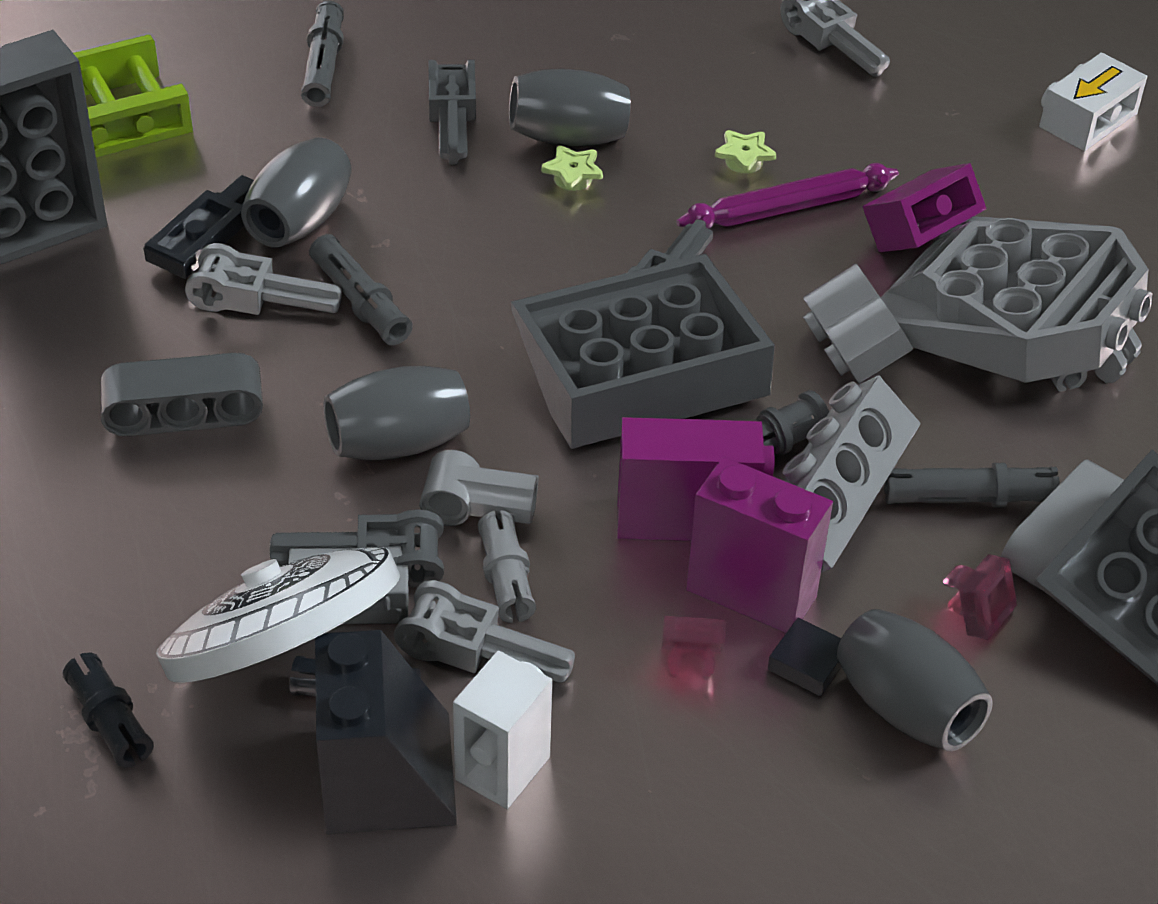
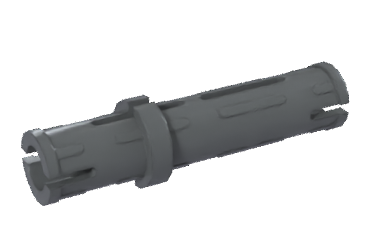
M323 1L316 7L315 24L309 29L307 37L310 51L301 97L305 103L314 107H322L330 101L336 56L342 49L344 41L343 32L341 31L344 10L341 5L334 1Z
M325 234L315 239L309 250L310 257L315 263L319 264L335 285L342 288V292L352 303L354 314L361 321L370 323L388 345H397L405 341L411 334L413 324L393 303V296L389 289L381 283L374 282L361 265L340 245L335 236ZM344 269L352 276L351 279L345 276L343 273ZM360 285L364 291L360 292L356 286ZM369 298H372L378 305L376 309L369 303Z
M992 463V468L978 469L893 468L884 483V492L886 494V504L906 502H991L993 507H1006L1007 502H1043L1060 485L1059 476H1057V467L1007 468L1006 463Z

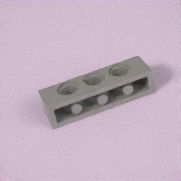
M879 375L860 385L850 382L840 388L829 401L832 408L827 416L816 423L807 433L806 438L809 443L804 451L794 457L783 470V474L786 477L784 479L785 482L833 501L821 573L833 568L921 424Z

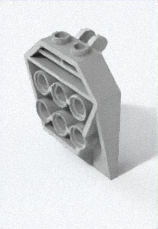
M973 216L941 234L887 290L881 299L914 348L1025 383L1094 370L1097 377L1107 384L1116 382L1127 370L1125 367L1133 362L1141 352L1139 349L1142 343L1136 335L1133 326L1137 321L1143 322L1148 316L1152 305V292L1147 291L1148 267L1120 228Z

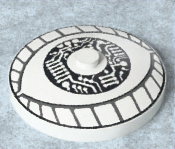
M384 547L333 551L299 559L282 566L278 565L276 559L262 562L241 574L244 580L243 583L211 601L178 627L159 646L156 652L167 679L179 683L204 680L248 667L306 643L358 615L384 597L397 584L400 573L390 550Z

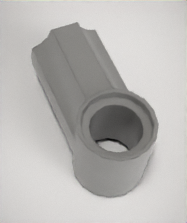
M445 450L437 453L432 458L419 503L420 510L436 513L442 518L444 526H456L464 523L469 515L483 517L485 514L495 511L496 519L501 520L500 511H506L514 517L515 522L530 524L533 522L536 509L539 476L480 468L477 461L470 455L457 450Z

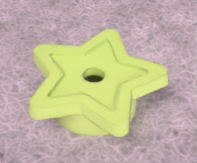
M727 130L724 135L726 144L715 151L716 158L725 159L726 165L738 173L756 172L762 167L763 161L776 160V152L764 145L765 133L761 131L743 135Z
M558 146L556 148V158L542 164L541 168L542 173L554 175V181L559 187L571 191L582 190L591 184L592 179L603 178L602 170L594 164L597 158V151L594 149L575 152L564 146Z

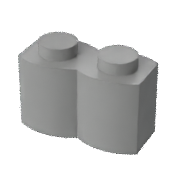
M857 264L852 265L803 297L811 310L803 318L819 343L826 338H829L832 342L824 350L841 376L851 371L860 384L913 350L902 328Z

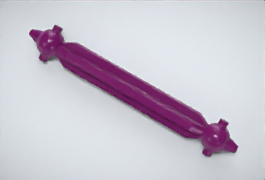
M872 163L866 166L863 171L851 168L719 198L711 206L705 203H696L688 209L686 214L678 218L676 223L678 227H686L687 224H693L699 219L706 222V228L708 229L713 224L724 227L856 197L865 189L879 192L885 189L889 182L899 175L897 169L887 168L883 164Z

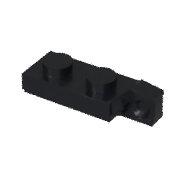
M241 175L221 193H213L206 190L144 244L145 260L186 279L199 267L198 258L205 246L213 243L225 244L244 227L241 211L246 195L254 180Z

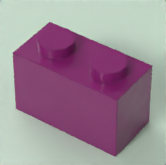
M971 163L932 169L862 206L879 252L917 248L987 209Z

